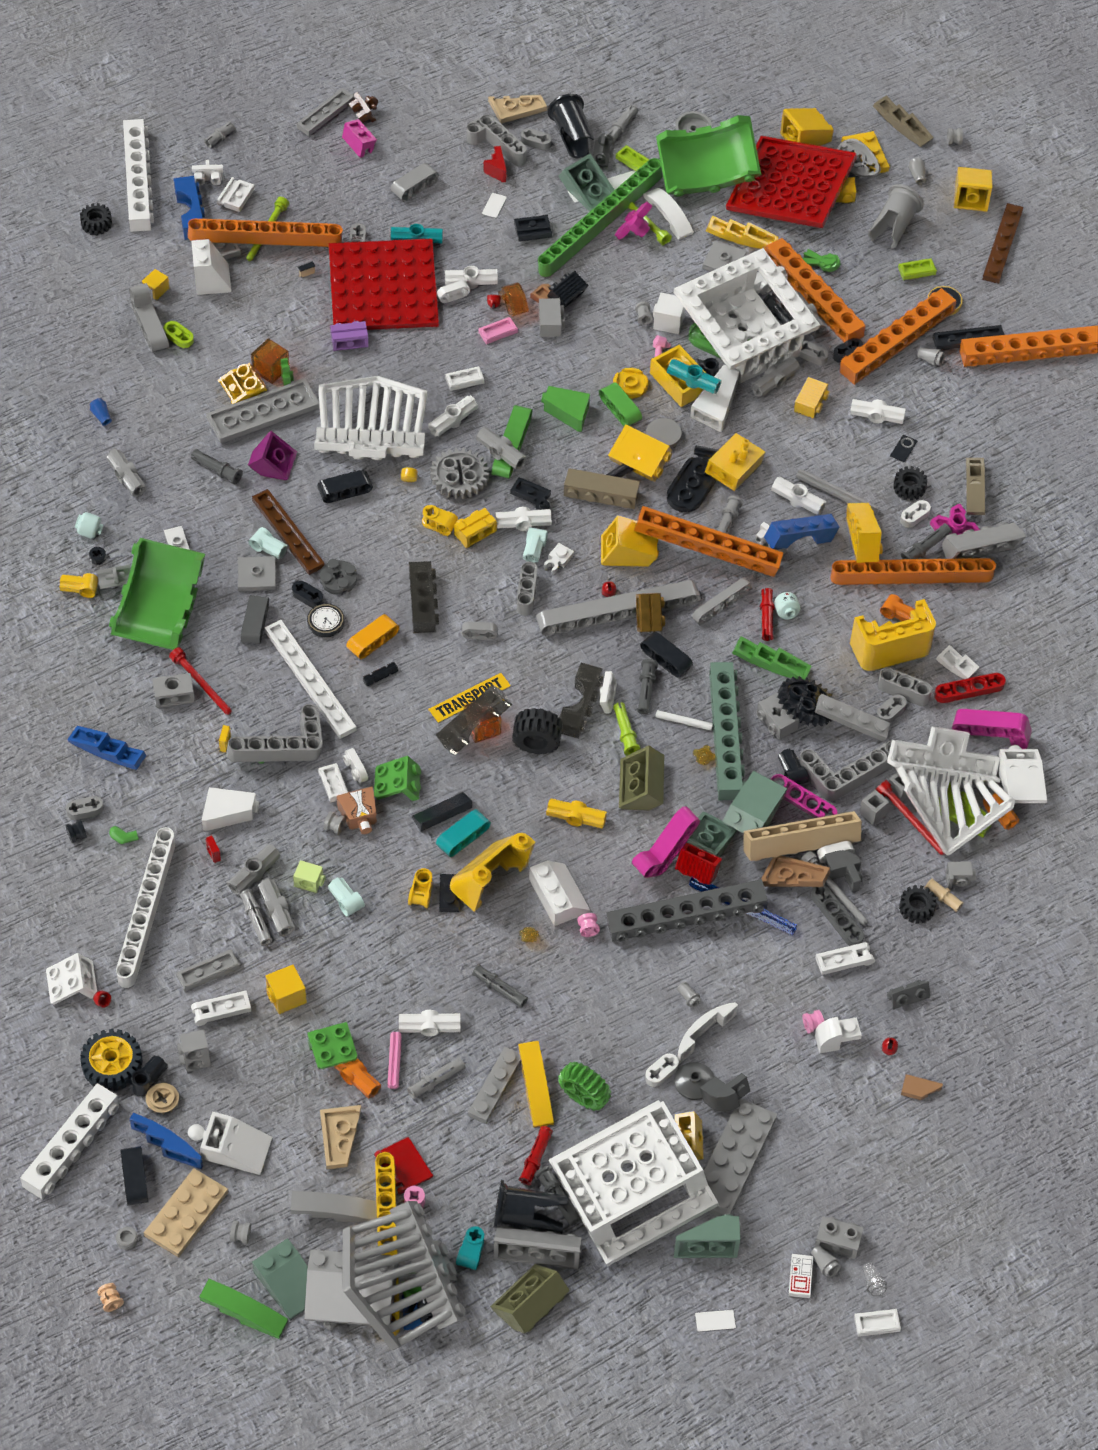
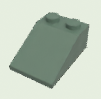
M591 153L563 169L558 176L566 189L589 212L614 191V188Z
M753 771L730 805L722 822L742 833L747 830L768 827L788 789Z
M703 811L698 817L700 819L699 825L686 843L720 858L737 830Z
M731 1214L717 1216L677 1235L674 1258H737L740 1245L739 1216Z
M287 1238L252 1261L254 1274L288 1319L291 1320L305 1311L308 1266Z

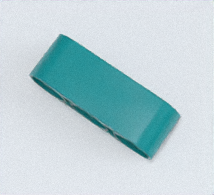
M474 809L437 838L436 845L449 857H453L489 829L491 822L478 809Z

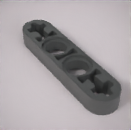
M826 885L823 887H813L811 899L846 944L852 946L863 943V931ZM817 891H818L819 893H824L823 897H822L821 894L816 895V894H817ZM834 905L836 906L837 910L834 912H830L827 910L826 906ZM844 919L849 924L847 926H840L838 921ZM851 935L854 937L858 936V940L855 938L851 939Z

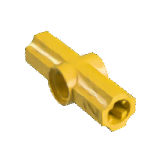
M550 798L546 815L564 819L572 826L585 824L603 829L607 812L589 808L585 803L577 800L569 803Z

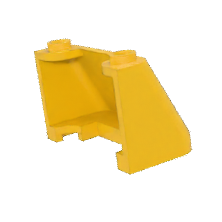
M517 833L494 842L453 876L450 882L451 891L475 912L482 905L480 899L484 887L491 881V872L499 865L506 871L512 867L518 868L520 872L528 866L536 842L525 833Z

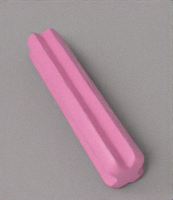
M392 1032L390 1034L387 1083L390 1089H397L399 1087L402 1038L400 1032Z

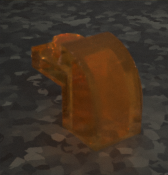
M518 282L501 287L502 290L498 291V295L505 301L509 315L516 316L529 312L526 296Z

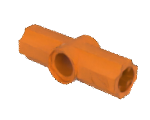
M359 1059L333 1066L340 1072L341 1077L347 1084L354 1085L368 1099L373 1098L381 1088V1084L367 1072L365 1065Z

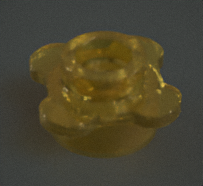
M704 745L701 749H694L693 755L696 756L699 764L707 765L715 760L716 756L711 752L710 746Z
M525 927L519 931V936H521V941L536 942L537 937H539V931L532 927Z

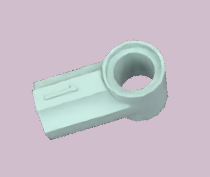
M263 527L259 528L248 541L255 551L261 552L263 550L277 559H282L288 549V545L274 538Z
M529 527L523 554L524 560L533 563L539 561L542 547L546 545L548 531Z
M337 877L328 885L329 891L338 901L339 907L345 916L348 917L365 907L360 894L353 892L343 878Z

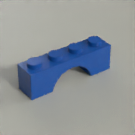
M194 176L173 178L177 203L185 204L191 208L187 213L181 215L185 240H189V221L205 217L204 207H200L202 205L201 194H197L200 192L199 183L195 182Z
M832 514L774 521L770 524L764 538L770 548L775 550L786 549L796 540L806 536H812L816 544L832 542L840 526Z

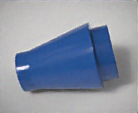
M102 398L93 400L90 403V411L103 426L110 424L112 419L110 418L106 401H103Z

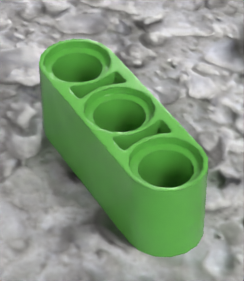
M616 382L599 390L602 402L623 426L625 424L630 426L642 420L639 408Z

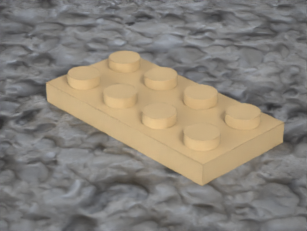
M193 1168L144 1231V1236L179 1258L228 1194V1188Z

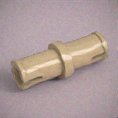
M933 878L925 886V889L929 888L930 892H933L938 897L939 902H944L955 912L962 907L964 902L950 893L951 890L949 888L945 889Z

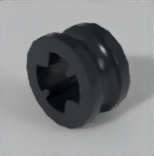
M102 547L92 548L89 552L90 562L94 565L103 564L106 560V551Z

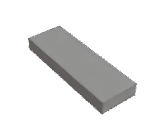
M232 949L176 972V976L184 992L239 969L240 964Z

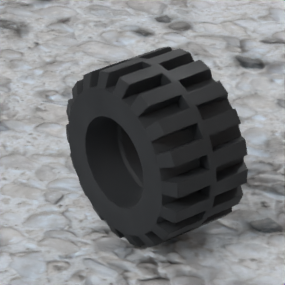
M531 708L520 711L515 716L512 741L520 750L530 754L544 755L552 753L560 746L562 720L558 715L549 710Z

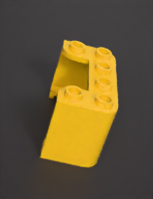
M925 599L916 601V609L910 612L911 619L879 627L876 620L872 621V623L864 620L863 615L854 617L850 645L862 669L874 671L929 655L936 621Z

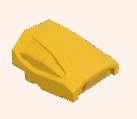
M250 363L242 364L237 369H232L218 379L232 404L267 391L263 380Z

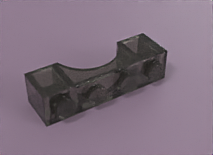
M581 662L575 676V689L582 694L583 698L573 706L563 707L559 716L563 723L561 734L579 739L581 732H585L587 726L586 719L591 717L593 711L592 703L597 702L598 688L603 686V668Z
M492 685L441 729L436 736L445 749L456 755L470 742V734L476 726L489 718L499 717L513 704L502 690Z

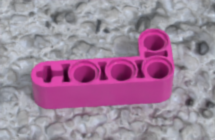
M959 709L956 711L952 725L953 730L968 732L970 735L1009 738L1011 746L1018 745L1022 749L1028 748L1032 733L1029 718L1022 713Z
M776 774L770 779L774 782L777 780L783 781L784 787L788 789L783 799L812 817H825L824 812L829 813V811H832V815L837 814V809L833 805L786 776ZM794 790L801 793V796L797 799L790 796V793ZM814 800L818 805L816 808L810 809L806 805L807 802Z
M687 806L680 808L651 849L637 854L632 860V865L645 878L663 874L700 823V819Z

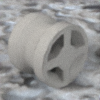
M948 128L947 144L957 143L962 145V128H957L956 130Z
M330 811L325 819L323 829L327 831L332 830L335 834L339 835L345 826L346 817L342 815L337 816L335 812Z
M234 1220L230 1232V1241L236 1242L239 1240L244 1244H248L251 1223L240 1224L239 1221Z

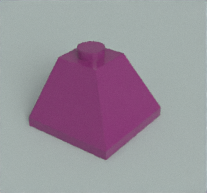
M270 431L252 451L248 466L261 476L288 480L297 451L274 432Z

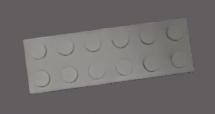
M302 379L206 413V418L219 442L223 443L319 409L320 406L306 379Z
M743 1099L738 1100L740 1107L733 1110L704 1170L708 1186L719 1203V1206L708 1212L717 1216L732 1213L777 1118L776 1113Z

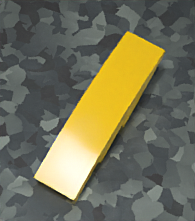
M713 215L706 228V232L722 239L757 249L764 248V250L766 245L779 238L749 222L745 226L732 219L728 222L723 221Z
M539 1041L518 1044L533 1128L554 1125Z

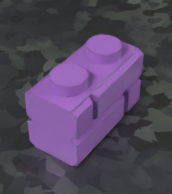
M354 321L348 324L337 323L330 325L333 351L368 347L366 322Z

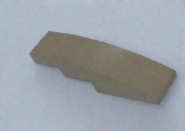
M887 95L874 103L873 107L887 122L918 146L922 147L934 138L913 113L909 115L900 104L896 106Z

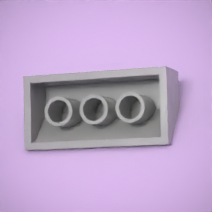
M1008 522L998 524L997 527L985 526L978 531L971 529L960 535L956 533L949 534L941 544L946 559L977 558L1014 550L1026 538V534L1015 523L1008 524Z
M511 1226L497 1227L494 1238V1259L578 1270L582 1237H577L574 1234L559 1235L552 1231L543 1233L536 1232L533 1229L519 1230Z

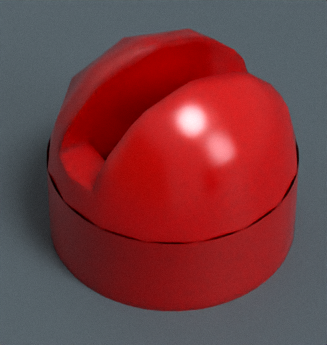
M487 295L488 306L492 308L493 304H495V308L499 307L501 296Z
M610 581L602 585L601 592L603 596H615L617 589L615 583Z
M103 990L97 991L93 996L94 1003L102 1008L107 1007L111 1002L110 993Z
M888 1037L883 1041L881 1047L883 1053L894 1055L897 1052L898 1042L895 1038ZM889 1043H892V1049L888 1048Z

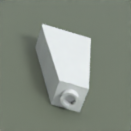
M723 365L714 376L722 380L718 392L712 394L703 390L691 405V418L719 432H722L739 379V371L735 369L729 370L726 365Z

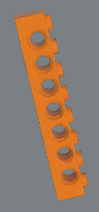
M780 238L766 245L765 251L776 266H783L788 275L787 281L793 289L800 292L808 304H814L820 318L843 342L852 338L861 339L864 337L865 323L854 314V311L844 303L842 298L834 293L833 289L823 281L822 277L814 272L812 267L802 259L801 255L796 253L790 243Z
M942 288L937 292H933L929 298L919 302L915 308L908 310L900 319H896L889 327L882 329L874 338H870L863 346L857 347L852 354L845 356L840 362V373L855 385L955 312L956 299Z
M1098 325L961 339L959 352L964 367L1098 353Z
M642 506L634 528L636 532L772 577L776 575L783 556L781 551Z

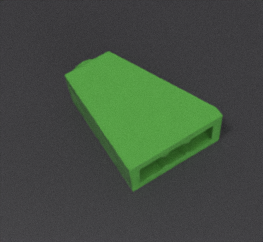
M548 386L546 393L543 392L541 403H544V411L576 431L582 432L590 405V394Z

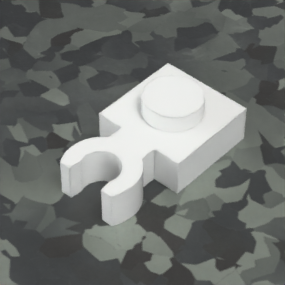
M558 543L548 555L549 560L545 561L544 570H547L548 567H553L552 574H556L558 566L564 568L574 556V551Z

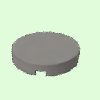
M658 418L653 420L646 429V435L669 445L670 448H674L680 443L682 436L681 428L678 423L671 419Z

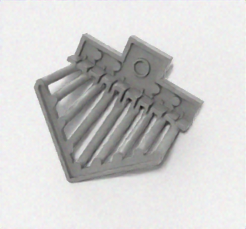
M407 1201L390 1209L391 1214L343 1229V1292L391 1350L405 1345L436 1325L438 1330H441L449 1325L460 1324L466 1321L464 1316L465 1309L458 1302L456 1297L457 1290L452 1283L457 1280L455 1276L456 1269L449 1262L447 1257L448 1250L445 1244L441 1241H433L431 1236L432 1229L425 1222L423 1217L424 1210L417 1201ZM392 1222L396 1225V1227L355 1240V1234ZM396 1235L401 1237L399 1240L355 1254V1249ZM399 1248L406 1249V1252L355 1268V1263ZM403 1261H411L409 1265L355 1282V1278L360 1275ZM407 1274H416L417 1276L367 1297H363L359 1292L361 1289ZM411 1288H422V1291L376 1312L370 1306V1304ZM421 1300H427L425 1306L389 1325H386L381 1319ZM430 1312L433 1315V1318L399 1338L392 1333Z

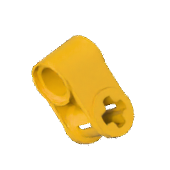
M427 505L422 511L424 516L422 525L444 536L451 534L454 524L458 521V517L454 513L434 505Z
M421 868L416 871L409 892L408 905L417 904L424 906V908L429 907L433 887L432 873L429 869Z

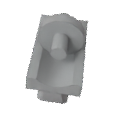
M130 564L97 570L100 589L127 585L131 570Z

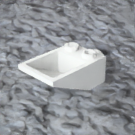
M1012 745L1009 749H1000V761L997 771L1004 791L1015 799V803H1047L1043 765L1038 749H1022L1018 745Z
M213 1111L206 1131L199 1124L191 1125L188 1129V1136L191 1140L199 1141L203 1139L200 1147L202 1160L261 1175L272 1136L232 1116Z

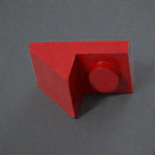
M494 146V154H491V159L483 161V171L485 174L501 182H506V166L501 146Z

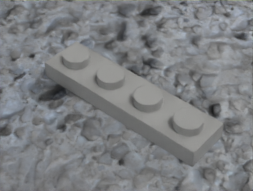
M344 88L340 89L296 123L297 129L310 136L349 106V103L355 99V96Z
M824 694L818 697L815 713L883 742L886 740L890 726L889 722Z
M504 1047L468 1111L469 1117L487 1124L521 1063L518 1052Z

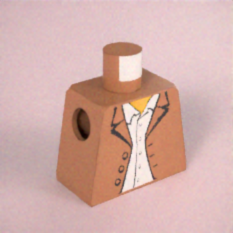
M373 787L337 795L338 810L342 816L346 817L349 829L359 828L361 834L370 833L372 831L371 825L377 822Z

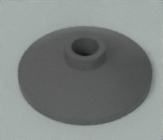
M690 1062L682 1065L676 1071L674 1085L683 1097L691 1100L703 1099L700 1087L715 1076L706 1065Z

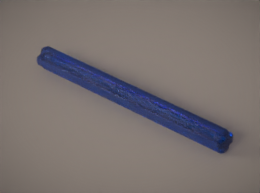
M693 877L689 881L690 887L701 892L719 888L713 884H702ZM765 909L759 913H746L787 934L794 935L797 930L796 924Z

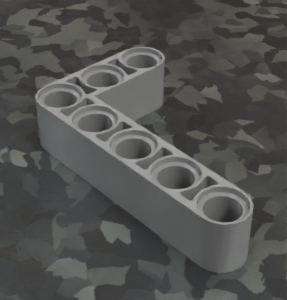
M306 704L302 707L299 719L301 736L232 737L228 741L227 758L232 762L317 760L320 757L323 743L318 708L313 704Z
M892 740L835 773L811 749L801 752L799 763L805 767L809 782L821 796L828 801H835L893 767L887 763Z

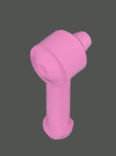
M657 335L653 340V347L656 348L655 357L662 354L663 349L670 348L671 344L667 342L665 337Z

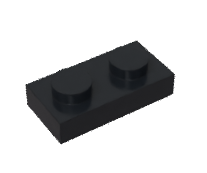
M440 874L439 912H459V898L450 889L451 879L456 874Z

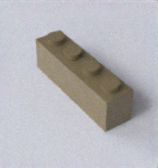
M568 468L564 483V496L635 509L640 481Z

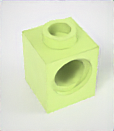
M300 860L293 876L294 887L317 893L319 886L322 887L325 881L323 867Z

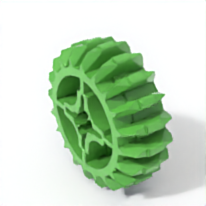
M570 1062L562 1069L558 1076V1082L560 1087L564 1089V1093L568 1094L569 1098H572L586 1109L600 1110L608 1103L611 1097V1090L609 1085L605 1083V1079H602L600 1074H597L595 1070L590 1069L589 1066H584L582 1063Z

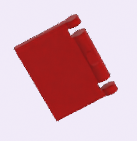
M409 1137L374 1153L375 1157L383 1152H388L393 1156L396 1187L400 1184L403 1185L397 1189L399 1195L405 1193L407 1188L418 1186L433 1178V1174ZM383 1163L381 1167H388L390 1164Z

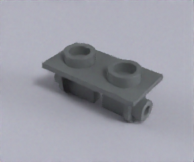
M605 133L601 134L598 140H595L593 158L598 166L608 167L612 141H609Z
M917 980L907 984L905 989L903 986L890 989V992H887V997L889 1000L892 999L893 1010L930 998L929 981Z

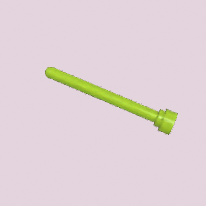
M280 196L276 199L274 203L275 210L268 221H276L280 213L287 210L290 203L286 198ZM254 244L246 257L248 261L253 260L262 244Z
M633 202L629 204L631 211H637L638 207ZM646 215L643 217L649 223L648 226L656 234L657 241L662 246L671 241L672 235L668 231L661 230Z

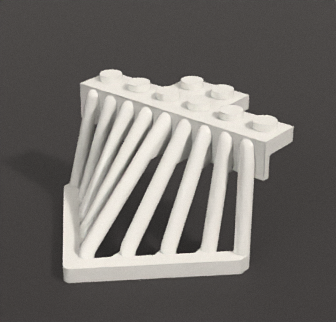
M380 376L319 385L321 427L316 428L314 450H319L321 453L337 451L339 454H346L349 452V456H353L354 459L371 457L372 460H382V458L386 457V454H391L393 457L409 455L411 458L423 456L425 433H421L427 391ZM367 386H373L369 426L367 430H364ZM381 386L384 387L380 429L375 430ZM359 388L357 427L352 429L353 389ZM346 390L345 428H340L339 391ZM391 390H394L396 395L392 427L390 431H387ZM332 392L333 428L328 427L326 393ZM404 393L407 394L403 431L400 432L398 429ZM417 397L420 399L414 432H410L414 398Z
M931 727L927 745L892 740L887 763L894 766L905 785L904 791L943 853L951 855L1012 810L1015 799L1010 797L995 783H1000L1001 780L996 777L1000 757L966 751L970 735L968 732ZM927 776H928V782H929L930 795H929V790H928L927 781H926ZM972 780L990 806V812L985 816L981 814L972 788ZM938 781H939V793H940L941 813H940L939 798H938V791H937V782H938ZM949 781L951 782L959 826V834L954 839L951 837L947 795ZM961 781L975 818V823L969 828L966 826L960 794ZM985 784L988 785L1004 802L999 805L995 801V799L993 798Z

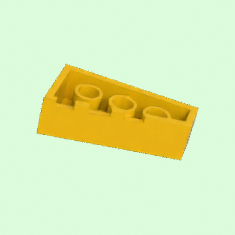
M847 503L846 520L856 562H879V554L883 553L881 543L882 532L875 518L874 510H872L869 503Z

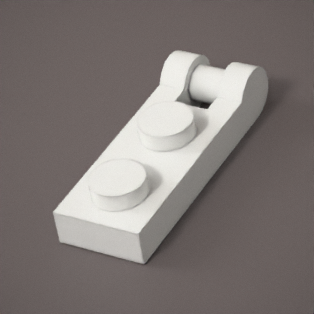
M867 942L819 953L815 957L822 975L861 965L869 966L875 962L873 955L869 952L870 946Z
M247 991L208 999L191 1005L197 1026L205 1025L210 1021L251 1012ZM209 1009L208 1013L203 1014L204 1010Z

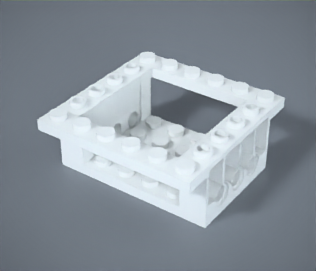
M764 248L674 288V294L728 369L739 371L738 381L740 383L766 372L772 365L778 366L789 357H798L801 352L804 336L820 328L819 322ZM757 271L760 272L794 320L783 325L779 324L754 290ZM735 314L737 318H730L729 315ZM738 327H744L747 330L741 331L738 329Z
M657 1100L549 1159L552 1168L607 1267L719 1206L718 1201L708 1186L701 1165L664 1101L660 1103ZM644 1153H650L652 1158L644 1162L641 1160V1156ZM626 1163L633 1164V1169L629 1172L622 1170L623 1165ZM608 1173L615 1175L611 1182L603 1180L604 1176ZM682 1185L684 1186L690 1198L619 1237H615L611 1227L612 1223Z

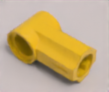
M86 573L83 577L63 574L60 577L59 588L60 591L75 592L85 598H93L99 581L98 577L91 573Z

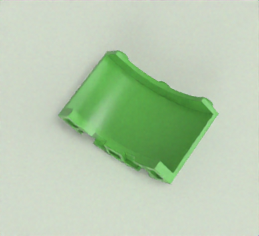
M737 115L720 122L721 126L712 128L710 125L696 128V132L686 133V130H666L657 135L656 140L666 193L674 195V197L708 191L716 193L722 188L754 181L755 177L761 175L750 116Z
M140 538L137 544L134 543L131 554L134 557L127 585L124 584L122 588V600L115 616H111L110 619L111 635L174 650L179 647L182 641L183 628L187 627L198 591L195 585H197L198 578L202 574L205 554Z

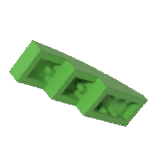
M742 636L738 639L732 651V654L749 663L788 678L794 676L798 679L800 676L805 680L812 667L781 648H778L776 651L761 642L756 645Z
M208 1279L199 1296L200 1301L219 1308L220 1312L239 1319L241 1324L278 1339L288 1322V1318L273 1309L211 1279Z

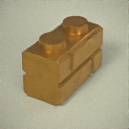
M661 593L636 594L638 632L662 631V627H665V616L662 615L661 609L664 608L665 602L664 597H661Z

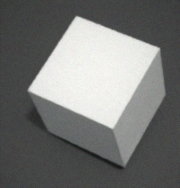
M660 293L653 311V329L679 334L685 316V308L675 295Z

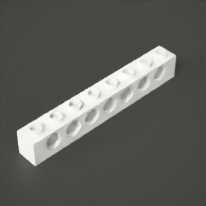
M143 119L123 120L130 232L151 230V223H154L153 213H150L153 210V202L149 200V198H152V188H148L149 185H152L151 175L147 174L151 173L150 163H147V161H150L149 150H146V148H149V140L145 138V136H148V126H144Z

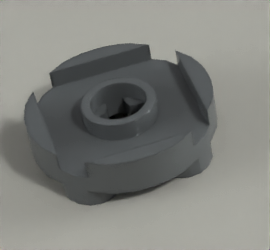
M330 559L320 571V583L331 594H342L346 590L349 592L357 583L356 568L346 561ZM341 575L343 578L335 579V576Z

